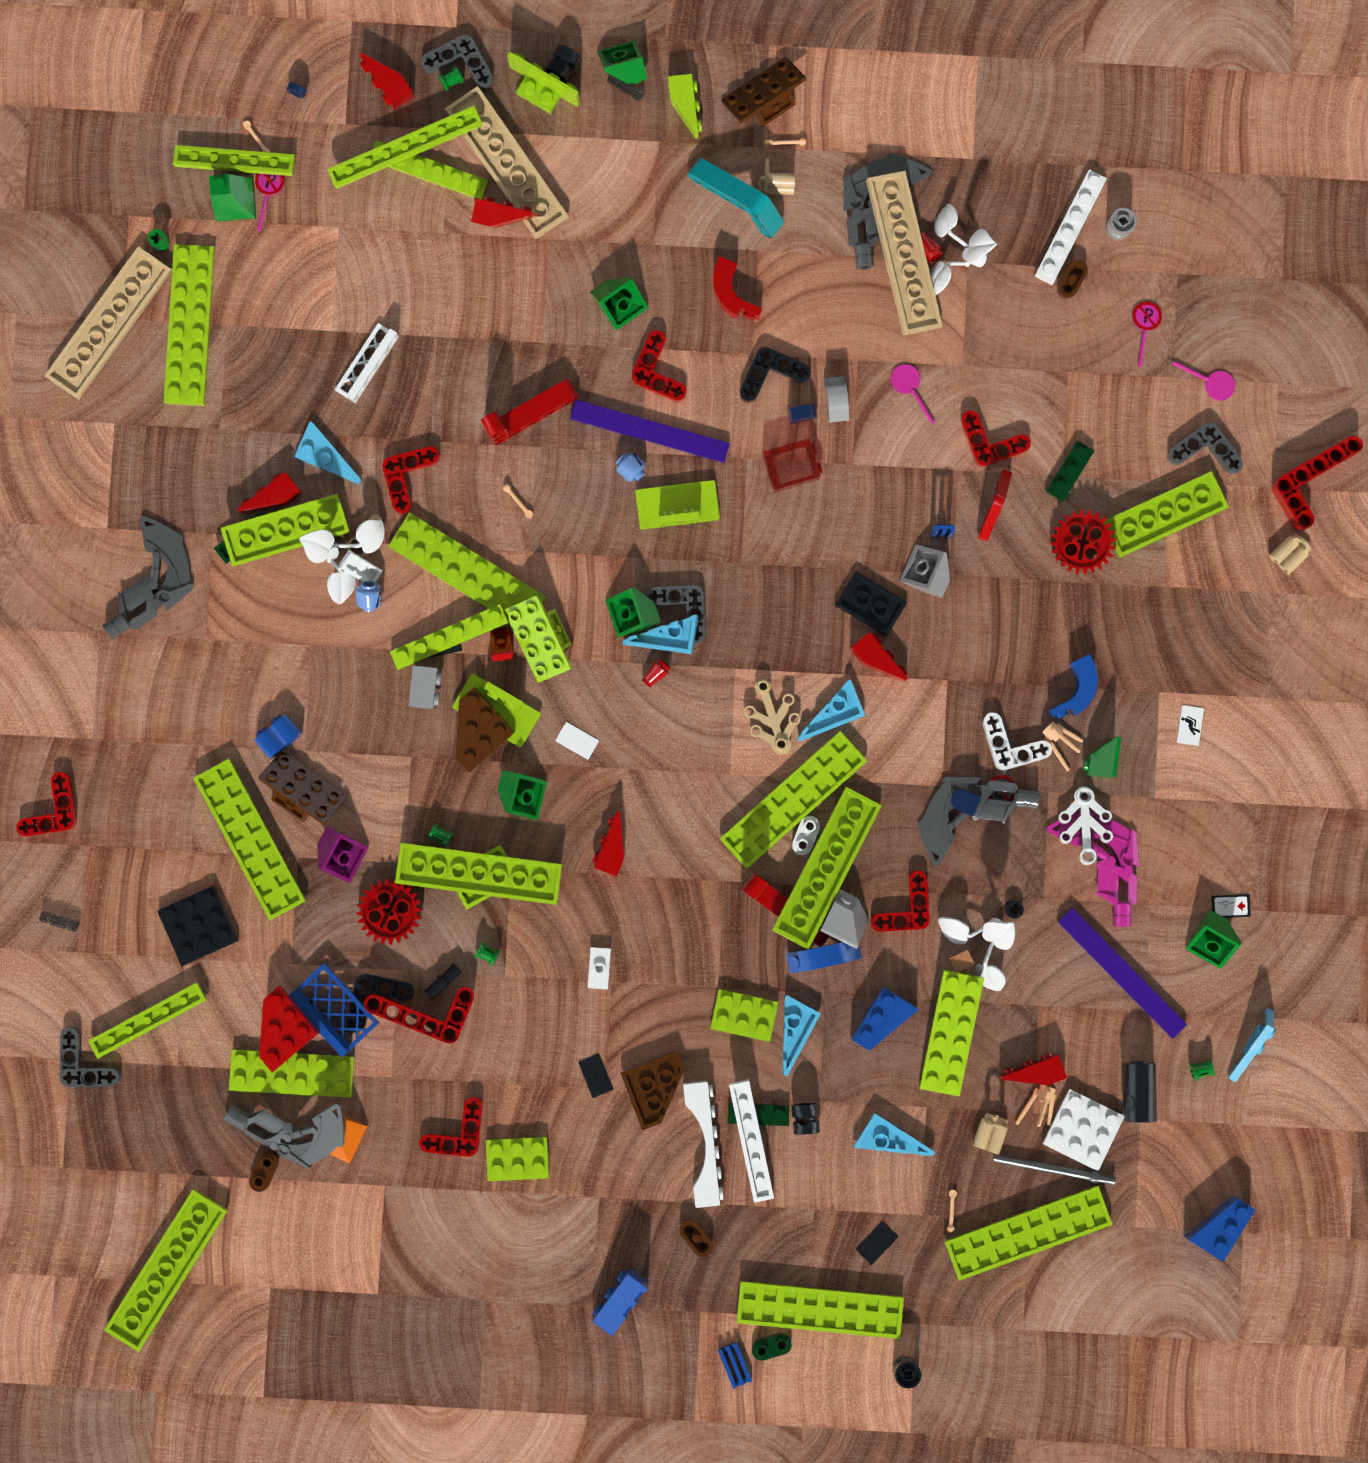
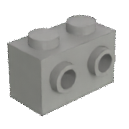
M413 666L409 707L435 710V705H439L440 693H437V685H441L442 673H439L438 668Z

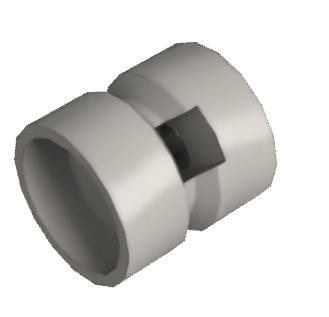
M1128 208L1115 210L1106 224L1108 236L1114 240L1126 239L1135 228V213Z

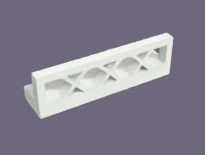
M378 323L335 388V391L356 404L399 338L397 332L387 329ZM381 330L386 335L381 343H377L376 335ZM375 348L376 350L372 357L366 360V350ZM364 364L365 367L360 375L355 377V367ZM353 381L354 384L348 393L342 390L346 382Z

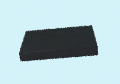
M856 571L835 607L887 637L907 602Z

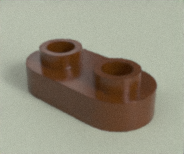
M1075 260L1066 269L1057 285V293L1060 297L1070 299L1077 293L1088 273L1087 265L1083 261ZM1078 269L1080 271V274L1075 275L1073 273V270ZM1068 286L1070 292H1065L1063 287Z
M268 1151L259 1156L249 1179V1185L254 1191L262 1192L270 1186L279 1165V1158L275 1153ZM265 1159L271 1161L270 1166L264 1164ZM257 1178L262 1179V1185L256 1183Z
M694 1219L684 1220L680 1225V1235L697 1256H708L713 1249L711 1239ZM692 1226L694 1230L689 1233L686 1231V1227ZM700 1242L706 1243V1247L704 1249L699 1248L698 1245Z

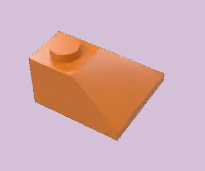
M343 1115L344 1145L336 1147L330 1155L350 1164L368 1126Z

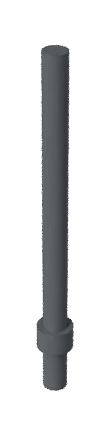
M994 1154L993 1162L1089 1180V1183L1115 1184V1177L1102 1175L1098 1171L1091 1170V1172L1000 1154Z

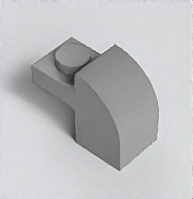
M844 376L824 378L829 423L849 421L848 392Z

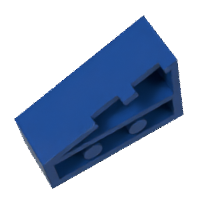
M881 987L850 1039L870 1051L919 1009L886 988Z
M1232 1195L1214 1210L1208 1218L1202 1220L1196 1228L1183 1237L1224 1262L1255 1212V1209Z
M630 1268L626 1272L623 1270L616 1278L618 1283L614 1289L611 1287L604 1295L606 1300L602 1306L598 1304L592 1312L594 1316L592 1322L611 1336L614 1335L626 1319L632 1307H635L642 1293H645L648 1289V1281Z

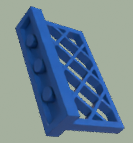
M325 963L295 991L289 994L290 998L341 1057L346 1056L353 1047L380 1023L371 1013L366 1011L359 999ZM323 970L329 975V984L318 983V974ZM306 986H314V998L306 997L301 990ZM318 986H329L328 998H317ZM332 986H339L343 990V999L332 998ZM317 1000L328 1001V1013L320 1012L317 1009ZM332 1001H343L342 1013H331ZM346 1001H353L357 1005V1013H345ZM331 1015L342 1016V1027H334L331 1024ZM345 1016H356V1028H345ZM360 1016H367L373 1022L368 1028H359ZM345 1030L356 1031V1039L351 1044L345 1039Z

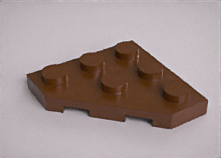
M476 687L472 688L459 700L456 758L470 773L515 733Z
M678 1050L620 1072L642 1130L661 1124L685 1071Z

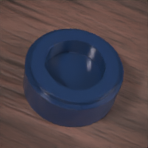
M289 82L286 88L287 92L301 99L305 98L307 93L305 88L293 82Z

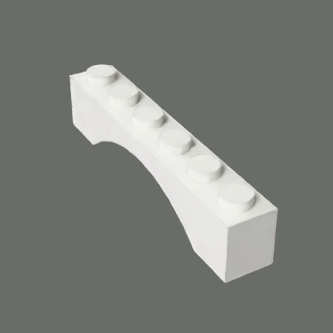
M707 1080L683 1083L685 1105L699 1121L705 1138L704 1164L699 1177L693 1184L695 1207L719 1206L720 1200L724 1199L722 1187L718 1188L717 1180L721 1179V1169L716 1167L715 1160L719 1159L718 1146L714 1147L713 1138H717L716 1126H712L711 1118H715L714 1105L710 1106L709 1097H713L712 1085H708Z

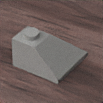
M915 544L899 581L927 594L942 598L950 581L947 553Z
M840 889L828 910L820 931L857 949L869 919L859 899Z

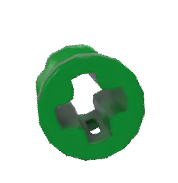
M456 66L453 67V70L443 75H438L445 91H448L451 86L457 83H464Z
M153 229L149 232L147 236L148 242L156 251L162 252L169 247V239L162 230Z
M435 823L427 839L442 844V847L446 849L454 833L443 830Z
M482 942L474 957L483 959L489 963V966L493 967L501 951H496L488 947L485 942Z
M1206 1059L1205 1062L1198 1064H1189L1190 1073L1194 1081L1209 1075L1211 1077L1215 1076L1210 1059Z

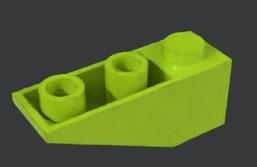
M692 74L668 76L670 103L694 138L698 139V132L702 131L701 119L697 120L696 112H700L699 100H695L694 93H697V81H693Z

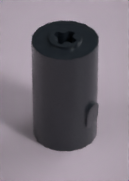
M1147 1061L1123 1062L1124 1121L1134 1123L1157 1122L1156 1063Z

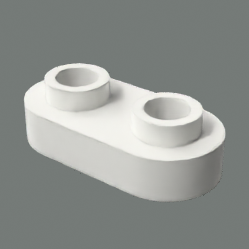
M807 816L800 821L792 842L793 851L798 855H806L812 850L820 829L819 821L815 817ZM808 822L813 824L812 830L806 828ZM801 841L806 843L805 849L799 848Z

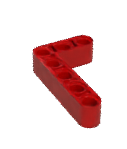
M566 379L499 417L496 411L486 415L481 419V423L495 446L572 403L579 395L570 380Z
M1350 436L1272 483L1271 489L1296 530H1306L1315 522L1314 514L1298 487L1360 452L1363 448V441L1360 437ZM1348 442L1354 443V451L1348 448ZM1331 452H1335L1338 455L1337 461L1331 458ZM1314 462H1318L1321 465L1320 471L1314 468ZM1297 471L1303 474V481L1297 479ZM1280 481L1286 484V491L1279 488ZM1290 499H1294L1296 501V508L1290 506ZM1300 516H1304L1307 519V525L1300 523Z
M755 873L751 874L741 888L743 892L778 917L788 899ZM821 924L813 940V943L819 947L823 946L830 937V935L820 931L823 924Z
M469 986L459 987L445 1020L376 993L366 996L364 1007L371 1014L451 1044L460 1035L474 1001V992ZM463 990L471 993L470 998L466 1001L459 998V994ZM376 998L379 1001V1006L374 1009L370 1008L367 1004L368 1000ZM393 1005L398 1008V1013L395 1016L388 1015L386 1010L389 1006ZM456 1009H460L463 1012L462 1018L458 1020L451 1016L452 1012ZM409 1013H414L417 1016L415 1023L411 1024L406 1021L405 1018ZM434 1021L436 1028L433 1031L426 1030L424 1027L426 1022ZM448 1028L455 1031L454 1037L450 1039L443 1035L444 1031Z

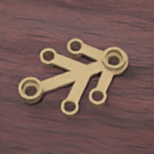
M759 679L755 684V691L762 696L768 717L756 711L753 706H747L744 709V715L747 718H753L771 727L774 736L762 731L759 725H753L750 729V734L753 737H759L770 743L772 750L776 754H786L791 749L789 737L801 720L799 714H790L788 718L789 723L784 732H781L780 724L789 706L794 703V696L792 694H785L776 714L769 694L771 684L766 679ZM761 683H765L767 685V689L761 690L759 688V685ZM790 696L792 702L787 704L784 700L785 697ZM751 708L754 714L749 716L746 714V710ZM793 715L797 716L798 722L793 723L791 717ZM753 728H759L760 733L754 735L752 733ZM784 741L785 747L779 748L777 743Z

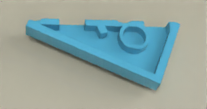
M309 422L294 457L360 485L361 479L313 422Z
M692 615L689 618L671 622L669 625H663L648 630V632L630 636L624 639L622 644L692 654L698 616Z
M851 680L844 684L797 737L799 742L865 716Z
M788 995L785 996L782 1074L788 1076L821 1015L818 1011Z
M1269 1008L1265 1010L1264 1024L1256 1026L1242 1051L1244 1056L1238 1064L1234 1065L1228 1077L1232 1081L1236 1082L1254 1056L1262 1052L1267 1038L1271 1039L1276 1031L1274 1028L1273 1010Z
M876 1113L872 1115L853 1145L857 1149H872L932 1156L935 1151Z

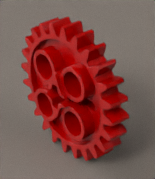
M1081 509L1080 515L1073 511V517L1070 518L1067 514L1065 515L1067 521L1059 520L1060 528L1054 527L1058 533L1051 535L1056 541L1050 544L1056 546L1057 549L1053 550L1052 553L1059 554L1055 559L1056 561L1063 560L1061 567L1069 565V572L1075 568L1076 574L1079 573L1080 569H1083L1084 575L1087 574V569L1095 573L1094 567L1097 566L1102 570V562L1109 564L1106 557H1113L1110 550H1116V547L1112 546L1111 543L1116 542L1117 539L1111 538V535L1115 531L1108 530L1112 525L1111 523L1104 524L1106 517H1103L1101 520L1098 519L1099 512L1092 516L1091 510L1088 511L1087 515L1084 514L1083 509ZM1088 524L1089 529L1086 540L1089 541V545L1086 544L1084 546L1083 557L1079 560L1081 544L1078 543V540L1083 539L1085 525ZM1073 525H1079L1082 528L1081 533L1077 536L1070 533V528ZM1093 529H1099L1102 532L1101 537L1097 540L1090 537V532ZM1070 544L1077 547V553L1073 556L1066 553V548ZM1090 548L1097 551V557L1093 560L1086 557V551Z
M386 879L385 885L379 880L378 887L371 884L372 891L365 889L364 892L367 896L359 897L363 904H357V907L362 909L356 913V915L362 916V919L357 921L358 923H364L361 930L368 929L367 937L374 935V942L381 938V944H385L386 939H388L390 945H393L394 939L401 943L402 936L406 940L409 939L407 933H415L412 927L420 926L416 919H422L421 916L417 915V912L423 911L422 908H417L421 900L415 901L414 899L418 893L411 894L410 892L413 887L410 886L405 889L404 884L399 886L395 883V880L391 884L390 880ZM384 892L390 895V901L387 904L382 903L380 900V895ZM398 895L399 898L392 908L394 915H389L384 928H381L380 926L387 915L385 908H390L395 896ZM402 901L408 904V910L405 913L400 912L398 909V905ZM375 910L381 914V919L378 922H374L371 919V913ZM393 919L399 923V928L396 931H392L389 928V922Z

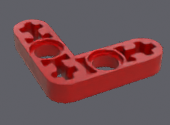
M652 331L648 335L633 369L632 381L635 385L671 401L681 402L686 397L685 386L654 372L666 339L661 331ZM657 336H660V341L662 342H658L655 347V350H659L658 353H656L653 349L647 348L648 346L650 348H652L653 346L652 337L656 338ZM647 353H651L655 358L650 364L643 361V356ZM644 372V377L648 379L652 375L650 386L647 385L648 381L645 379L637 381V376L635 375ZM657 379H661L665 383L664 388L661 390H657L653 386L654 381ZM668 383L672 384L670 386L671 389L677 390V388H681V393L683 394L675 397L674 392L670 390L666 394Z
M966 411L961 417V426L974 461L980 467H987L1023 454L1031 446L1030 438L1024 434L990 445L980 417L975 411ZM967 415H969L971 418H975V420L973 421L974 428L978 426L979 429H974L970 433L968 432V430H971L972 427L969 422H965V420L967 419ZM977 433L982 436L980 444L972 442L971 437L973 434ZM1019 439L1022 442H1026L1024 449L1019 446L1014 448L1015 453H1012V446L1016 445ZM983 445L986 446V448L982 449L983 454L989 456L985 463L983 460H979L981 456L980 449L975 451L976 448H980ZM999 446L1007 447L1008 454L1006 456H1000L997 453Z
M429 446L394 455L383 461L382 468L392 506L398 514H407L412 507L404 473L436 465L440 460V454L435 447ZM429 451L436 454L433 457V461H430L428 458L422 459L424 464H421L418 456L420 453L422 457L428 456ZM409 456H414L417 459V463L413 467L406 465V459ZM402 458V464L405 469H401L400 465L394 467L395 471L387 469L389 462L392 461L394 464H399L398 459ZM396 480L401 481L403 485L399 491H394L391 488L392 483ZM394 495H401L404 503H407L404 510L397 507L400 502L398 497L394 498Z
M1002 469L992 503L978 534V539L988 541L1001 512L1012 472Z
M57 772L51 777L55 813L19 820L16 825L19 835L35 836L71 830L76 826L77 817L72 782L67 773ZM59 776L65 778L66 782L62 783V787L65 790L67 789L68 792L57 793V790H61V785L56 783V780L60 778ZM63 795L69 799V803L65 807L59 805V798ZM70 809L71 811L66 812L67 818H71L68 827L66 824H62V820L65 819V813H60V810ZM46 818L52 822L49 830H44L41 826L42 821ZM25 822L28 825L36 824L37 828L28 829V833H26V830H22Z
M916 870L910 873L908 877L910 912L875 914L870 922L871 927L875 931L925 929L929 925L928 883L924 872ZM916 874H919V877H923V881L919 885L920 888L924 887V892H912V888H917L916 882H912V878H915ZM916 894L924 896L925 901L921 906L915 905L913 901ZM914 908L926 909V912L921 911L922 917L926 918V922H922V926L915 922V919L918 918V911L914 912ZM899 915L903 916L906 920L903 927H897L894 923L895 918ZM888 916H892V928H888L889 924H883L882 928L879 929L878 925L874 924L878 917H881L882 920H889Z
M470 1097L466 1100L463 1109L461 1136L425 1134L419 1141L421 1150L426 1153L464 1157L475 1155L480 1141L483 1111L481 1099ZM472 1101H476V1105H479V1108H476L474 1116L479 1115L478 1119L475 1117L466 1118V1114L471 1115V1108L468 1107V1104H471ZM468 1121H474L477 1124L475 1132L467 1131L466 1123ZM431 1138V1142H438V1138H441L440 1150H436L438 1145H431L430 1149H428L427 1145L423 1144V1141ZM447 1139L455 1143V1147L451 1151H447L443 1147V1143ZM458 1140H462L460 1145H467L470 1141L471 1145L475 1146V1149H472L469 1153L466 1148H460V1152H457Z

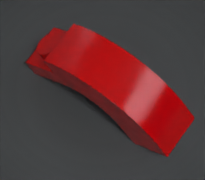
M719 256L713 273V291L718 304L724 312L736 320L740 313L746 319L752 321L754 319L759 320L762 308L741 300L733 291L732 280L738 264Z

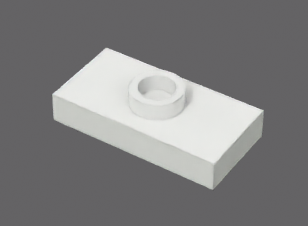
M348 550L338 566L362 582L367 580L376 582L383 570L351 550Z
M590 948L588 988L608 989L611 948Z

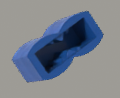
M279 714L271 721L272 725L268 729L264 727L255 734L257 738L254 741L271 760L302 735L301 731L286 714L283 716Z

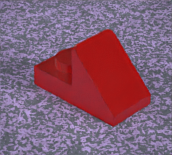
M511 629L491 630L492 661L513 659Z

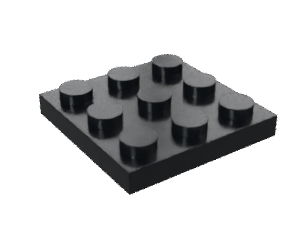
M215 886L204 889L157 911L181 967L238 942V938Z

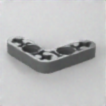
M461 35L426 53L421 58L423 70L431 74L463 59L475 84L480 89H489L493 84L492 74L474 40L469 35ZM463 41L469 43L471 53L468 54L466 48L462 47ZM447 49L454 52L450 59H445L442 56L443 52ZM437 54H439L442 63H439V60H437ZM478 58L480 64L477 67H472L469 64L470 59ZM427 60L434 61V66L430 67L427 65ZM481 70L484 77L487 78V83L485 84L481 81L478 73Z
M1214 423L1204 424L1172 447L1167 454V459L1171 464L1179 465L1207 446L1227 473L1235 474L1243 467L1241 457ZM1206 428L1208 430L1212 428L1214 431L1212 436L1214 438L1219 437L1220 439L1211 444V441L1214 439L1211 435H1205ZM1189 439H1196L1198 441L1197 449H1191L1188 446ZM1218 443L1226 446L1224 454L1217 452L1216 445ZM1184 447L1187 452L1180 455L1181 460L1178 458L1174 459L1172 457L1174 455L1173 451L1178 453ZM1229 453L1232 454V455L1229 456L1227 459H1225V460L1222 459L1223 457L1227 456ZM1229 459H1230L1232 462H1234V461L1237 462V465H1236V468H1237V469H1235L1234 467H1233V468H1230V467L1228 466V465H1230Z
M697 585L652 587L647 590V598H649V595H652L653 591H656L657 595H663L662 591L666 590L667 602H663V598H657V602H654L655 606L686 605L687 618L690 617V612L693 609L700 610L702 616L697 624H703V626H698V631L703 636H700L699 640H695L694 644H700L704 641L706 636L704 593L701 587ZM693 589H696L697 593L701 594V596H697V604L701 603L702 606L694 605L689 607V603L693 604V597L689 596ZM672 590L679 591L681 596L678 601L670 600L669 593Z
M68 1027L62 1030L60 1034V1082L64 1086L110 1087L119 1083L121 1073L116 1068H81L80 1032L75 1027ZM71 1031V1034L75 1035V1038L71 1040V1045H76V1048L70 1047L65 1049V1045H70V1040L66 1038V1034H69ZM68 1051H72L75 1054V1060L72 1063L67 1062L65 1059V1054ZM79 1071H81L80 1079L71 1080V1083H69V1079L65 1078L69 1072L73 1076L80 1075ZM88 1071L96 1075L93 1083H89L85 1079ZM110 1071L112 1075L116 1076L112 1083L110 1079H101L102 1083H99L101 1075H108Z

